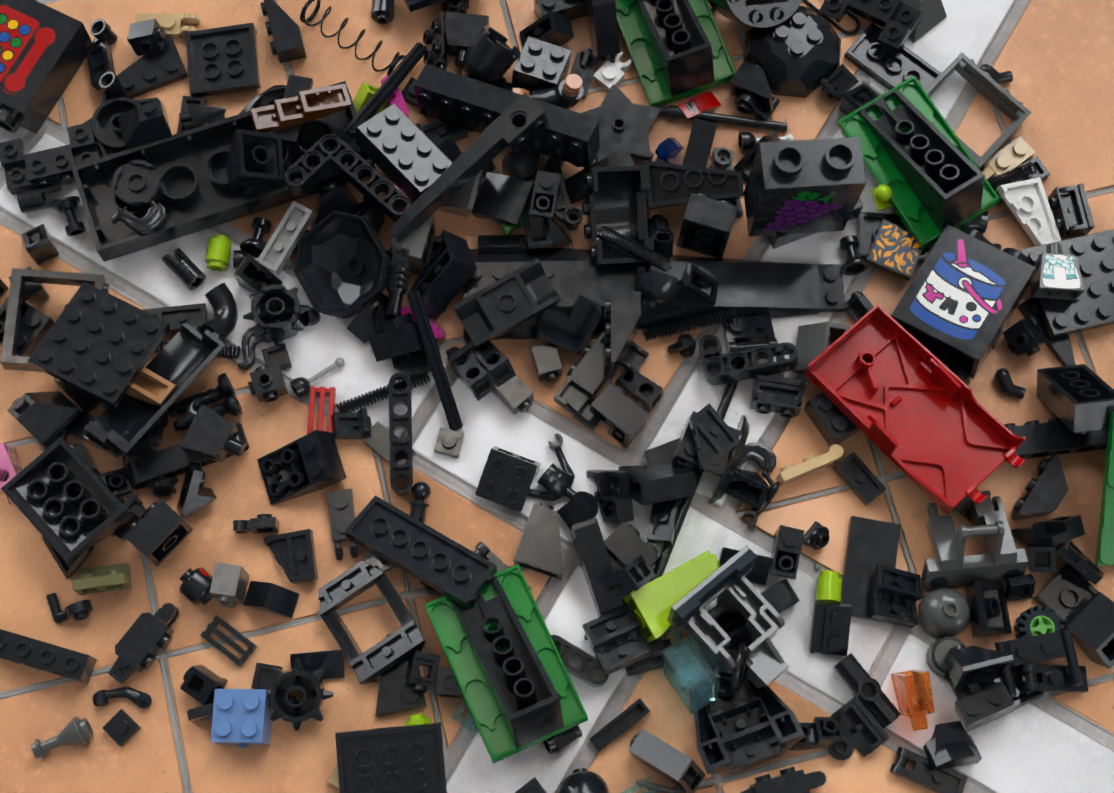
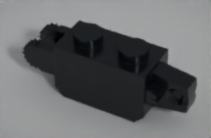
M164 603L155 615L149 612L142 613L115 645V654L119 657L108 674L123 684L136 671L142 672L143 669L147 670L155 661L156 657L154 656L159 649H164L172 640L171 635L174 631L170 627L178 618L179 609L174 604Z
M795 767L780 770L781 776L772 779L770 774L755 778L756 783L750 785L749 789L741 793H810L811 789L824 785L827 779L825 773L823 774L820 771L804 774L803 769L796 771Z

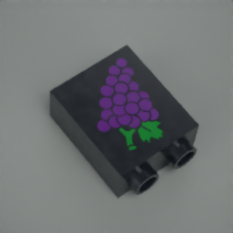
M860 137L760 142L744 190L748 236L843 231L866 185Z

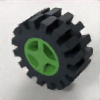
M1038 605L1022 612L1020 617L1016 619L1017 625L1014 626V630L1017 631V634H1015V637L1018 639L1062 631L1065 629V624H1060V621L1063 619L1061 616L1057 617L1055 615L1057 613L1055 610L1050 611V607Z

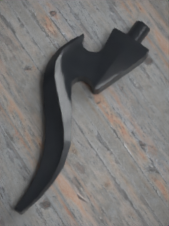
M286 87L270 89L259 94L239 114L251 111V108L266 106L273 100L284 96ZM191 104L189 105L190 112L179 114L180 123L192 121L195 128L206 123L210 124L225 119L226 108Z

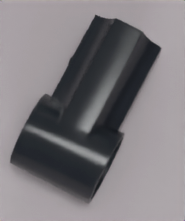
M661 214L653 215L652 218L647 220L649 237H654V251L667 258H671L673 256L674 234L669 228L667 218L662 217Z

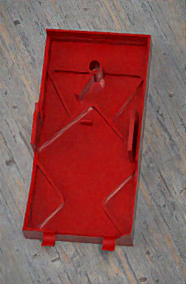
M878 304L807 365L804 375L946 515L967 496L974 503L980 504L987 495L982 494L977 487L1005 461L1015 468H1018L1026 461V459L1020 458L1015 452L1026 440V437L1016 436L974 398L972 389Z

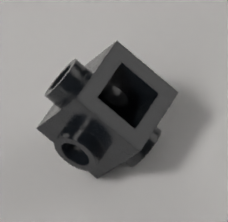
M1031 318L1021 319L1002 332L1008 341V348L1017 357L1023 355L1030 357L1041 350L1039 346L1046 342L1043 338L1042 329L1037 324H1034Z
M278 364L270 367L268 365L260 366L250 373L252 381L248 382L252 396L257 395L260 402H273L279 398L278 396L288 394L283 374Z

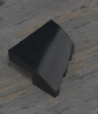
M1081 515L1061 516L1034 523L1033 527L1012 529V534L1017 539L1029 544L1045 547H1055L1085 535Z

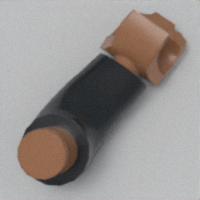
M570 74L558 86L532 90V95H530V91L522 88H512V92L521 95L526 93L531 98L569 109L581 100L584 89L581 77L577 74Z

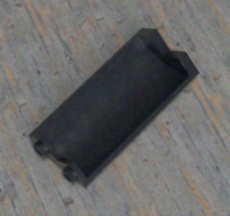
M184 322L181 325L180 331L145 367L176 385L175 390L163 405L150 404L125 394L116 408L109 405L94 422L91 420L84 427L83 434L107 451L111 448L116 455H126L226 346L223 343V338L215 332L211 333L209 330H206L202 335L198 327Z

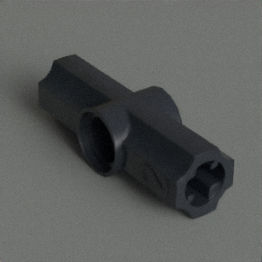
M852 653L833 667L853 691L854 697L857 696L883 729L901 715L883 693L879 682L870 677ZM863 684H867L871 687V697H866L865 695H863Z

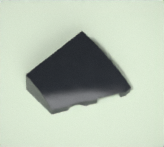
M586 471L587 477H593L596 483L597 490L594 492V496L599 503L603 520L614 524L633 521L634 513L629 471Z

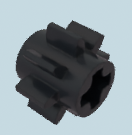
M444 0V3L441 4V11L467 13L466 8H469V0Z

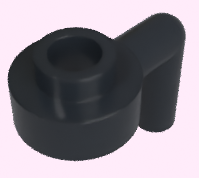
M741 91L734 100L736 109L740 113L754 114L758 119L768 120L780 103L778 98L772 97L773 110L770 112L765 109L762 110L758 106L757 99L748 92Z
M56 593L46 596L53 620L58 624L74 618V621L84 620L90 617L89 613L93 611L90 600L75 602L65 607V610L62 611Z

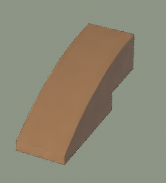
M143 367L126 394L141 401L162 406L175 390L176 385Z

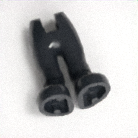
M226 373L218 376V386L215 389L211 388L205 392L183 398L167 409L170 417H177L185 413L188 415L173 423L176 432L189 429L202 404L207 406L218 402L220 399L226 398L224 402L209 407L220 416L224 417V414H232L233 416L243 414L241 405L235 396L234 388Z

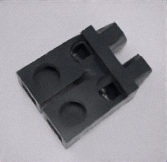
M467 336L465 346L460 349L453 346L446 351L447 360L453 371L469 388L477 401L496 389L493 382L500 386L516 374L509 359L490 341L476 348L471 338Z

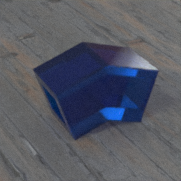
M667 138L658 145L655 153L666 162L671 158H675L684 147L675 138Z

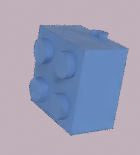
M215 689L211 742L219 745H238L240 748H249V745H270L272 724L270 718L273 709L267 696L268 690Z

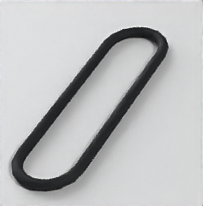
M803 0L804 3L820 14L818 8L809 1ZM847 11L846 14L849 15L852 19H854L857 23V27L853 31L844 30L828 16H826L825 14H820L823 18H825L827 21H829L832 25H834L837 29H839L841 32L845 34L852 35L858 32V30L860 29V22L858 18L849 11Z

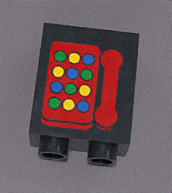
M0 0L1 128L15 133L20 126L35 134L38 133L86 59V50L90 49L93 43L81 21L36 0Z

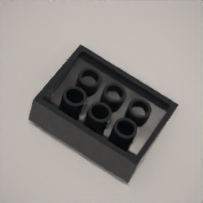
M62 437L1 488L67 563L113 534L134 516Z

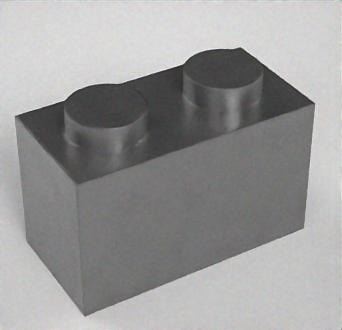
M216 562L210 594L216 598V601L221 602L220 605L235 608L236 604L243 605L250 575L242 566Z

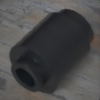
M372 0L371 18L381 25L393 21L395 0Z

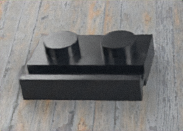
M814 601L809 644L810 653L817 652L828 655L847 656L852 614L851 604L818 603Z

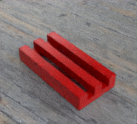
M311 386L307 434L315 431L316 394H320L317 430L333 433L331 416L335 410L336 388H316V386ZM325 394H330L327 430H323Z

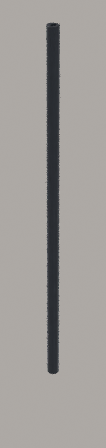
M737 363L735 364L734 368L741 369L745 365ZM739 381L728 383L717 409V413L723 420ZM696 467L694 470L697 480L695 492L703 474L699 467ZM694 495L682 498L679 505L673 545L664 544L653 571L656 576L649 582L663 575Z

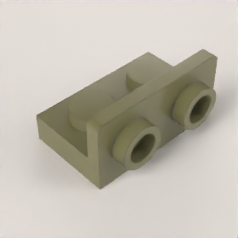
M122 563L80 569L78 571V579L72 580L73 591L79 595L130 589L132 588L130 565Z

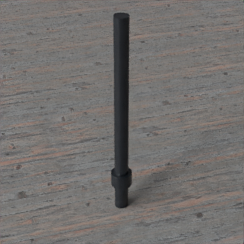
M651 105L652 107L660 108V115L668 116L667 119H688L679 106ZM701 112L689 118L692 120L696 118L708 122L773 131H787V123L710 112Z

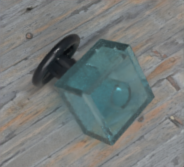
M690 636L662 651L664 675L691 714L717 700L722 675L731 677V692L733 694L739 692L747 659L744 657V654L747 650V644L740 643L736 656H731L736 663V667L732 670L726 669L717 658L712 661L693 637Z

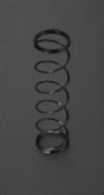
M308 0L301 10V22L307 26H315L321 23V34L325 38L338 34L337 40L340 48L348 49L355 45L356 59L366 60L372 56V68L376 72L389 68L387 73L389 76L398 62L405 58V55H400V52H397L387 67L377 70L373 62L375 53L383 43L382 40L379 41L372 54L366 58H359L356 54L357 44L365 34V29L360 32L357 40L352 45L343 47L339 43L341 30L349 20L348 17L344 19L336 33L326 36L322 31V25L332 7L329 6L324 12L322 19L315 24H308V22L318 13L321 1L317 0L313 13L306 20V10L315 0Z

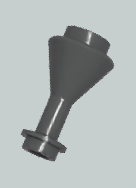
M74 717L57 736L44 742L35 739V743L31 744V748L36 758L41 757L44 759L46 758L45 752L61 745L87 746L89 739L93 737V731L87 718L80 720L79 717Z

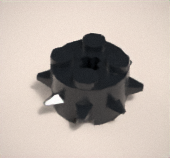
M271 283L270 286L262 288L259 294L251 293L249 295L251 299V312L243 315V319L254 321L256 327L254 336L256 338L263 337L266 340L283 342L284 339L294 337L299 331L304 330L302 313L309 310L310 306L300 304L297 297L298 288L294 287L288 290L283 285Z
M296 658L293 668H289L285 672L273 668L271 672L275 682L267 694L271 707L274 709L270 719L275 721L282 718L285 721L292 722L295 731H299L301 723L310 717L322 721L324 717L319 707L323 700L333 697V692L325 690L324 683L321 680L325 670L320 668L313 671L310 668L303 667L300 658ZM296 689L303 692L300 700L296 699V695L292 696V692Z

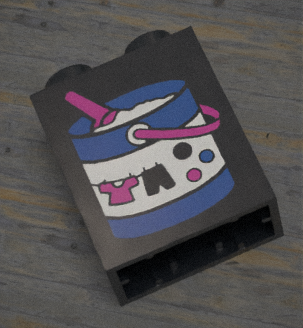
M947 224L891 314V317L943 364L951 368L964 369L969 377L974 379L1028 289L1035 267L1029 264L1026 255L1016 249L1004 248L1001 251L985 243L984 236L971 227L964 226L958 230Z

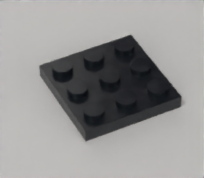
M254 23L186 32L191 96L203 97L261 88Z

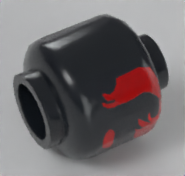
M202 567L194 571L189 568L180 578L183 583L180 585L179 591L194 605L201 603L205 605L214 597L210 594L213 577Z

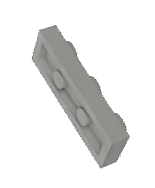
M293 201L257 261L265 268L279 275L297 246L299 239L303 236L314 218L315 213Z

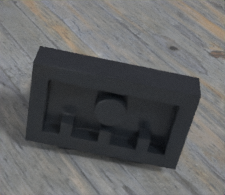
M495 446L490 450L475 495L520 512L523 509L532 481L541 463Z

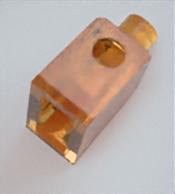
M914 669L892 673L891 678L901 715L910 717L913 731L928 729L926 714L934 713L935 711L929 671Z

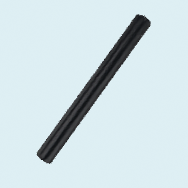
M421 43L415 44L345 129L346 135H349L350 138L356 137L357 127L375 115L427 51L426 46H423Z
M411 291L407 294L449 428L453 431L461 429L463 424L420 291Z

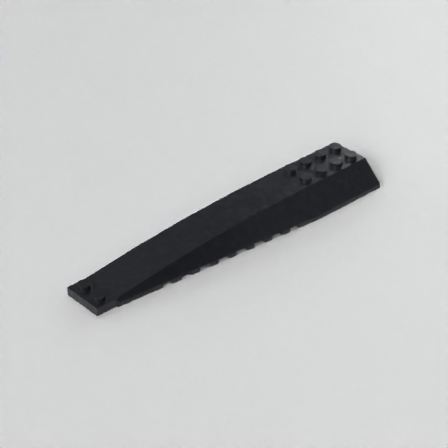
M526 248V254H478V249H470L477 270L474 276L463 286V299L538 258L545 274L562 299L551 305V307L568 314L579 294L601 304L602 318L592 334L602 333L605 330V300H610L611 291H634L633 282L638 266L645 267L644 271L650 273L651 270H656L681 280L687 264L692 263L719 282L716 303L714 305L678 298V294L672 303L658 305L657 309L643 305L644 300L641 299V316L638 330L646 329V327L648 329L652 327L653 329V326L657 329V325L663 324L664 326L666 323L668 326V322L672 323L673 321L675 323L676 320L678 322L682 320L683 322V319L686 320L691 317L694 319V316L698 319V315L701 316L703 314L705 316L706 313L709 315L713 311L716 313L717 310L719 312L723 310L724 312V309L727 310L734 307L737 317L770 315L771 319L814 315L819 312H843L845 310L843 276L840 270L842 264H805L673 255L668 268L672 266L671 269L664 272L646 262L596 264L590 260L589 250ZM541 313L491 340L541 339L536 336L535 325ZM464 328V340H465L466 337L469 336V335H468L467 331H466L465 328Z

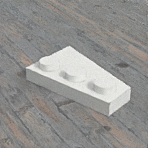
M1040 177L1004 184L996 188L1035 246L1062 241Z

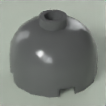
M950 588L935 589L925 595L919 604V622L923 629L932 637H955L962 633L969 624L971 616L970 605L966 598L957 590Z

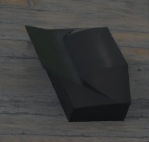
M960 721L935 725L932 738L923 746L932 771L979 763L982 759L972 737L966 732Z

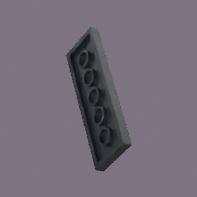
M377 496L373 497L344 531L347 538L466 608L470 606L497 572V565Z

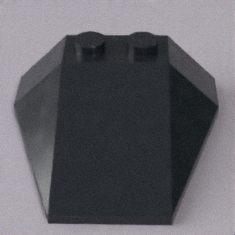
M718 663L692 673L697 751L707 774L733 775L780 757L804 737V732L794 712L769 686L756 688L748 680L747 670L749 666L747 664L741 688L737 694H733L731 692V677L720 675L722 663Z

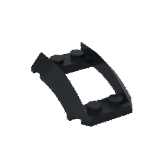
M360 561L319 589L320 610L317 613L336 639L361 685L378 682L376 677L413 652L422 651L426 641L404 602L381 569ZM376 584L402 627L362 653L336 610Z

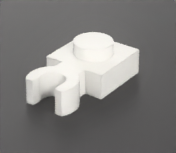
M622 52L616 54L613 64L607 60L593 75V80L608 92L612 85L615 84L617 86L625 78L623 71H627L631 67L632 59H629L626 63L620 62L623 57Z

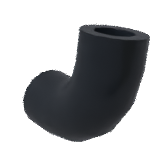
M224 282L205 294L213 308L214 315L212 319L200 327L202 335L206 330H209L211 333L219 334L223 340L233 332L238 320L237 303Z

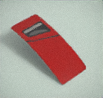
M712 92L698 95L679 104L680 109L688 119L708 109L721 106Z

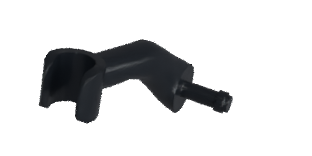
M768 472L764 474V478L770 484V489L762 509L759 510L754 507L742 517V519L747 516L753 518V523H750L747 528L755 526L757 517L770 504L780 488V482L774 483Z
M131 687L100 690L93 695L95 706L108 705V699L119 697L129 699L142 709L148 708L152 702L149 694Z

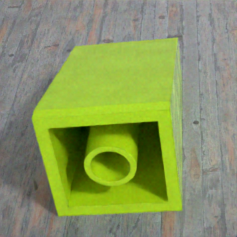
M709 550L647 583L637 591L631 592L622 599L624 606L629 604L648 644L659 638L671 626L667 621L671 607L721 567L718 558L714 554L711 555Z

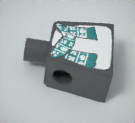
M1050 243L1046 246L1047 253L1041 254L1034 263L1035 270L1032 279L1031 297L1076 300L1085 291L1077 258L1074 255L1062 254L1060 243Z

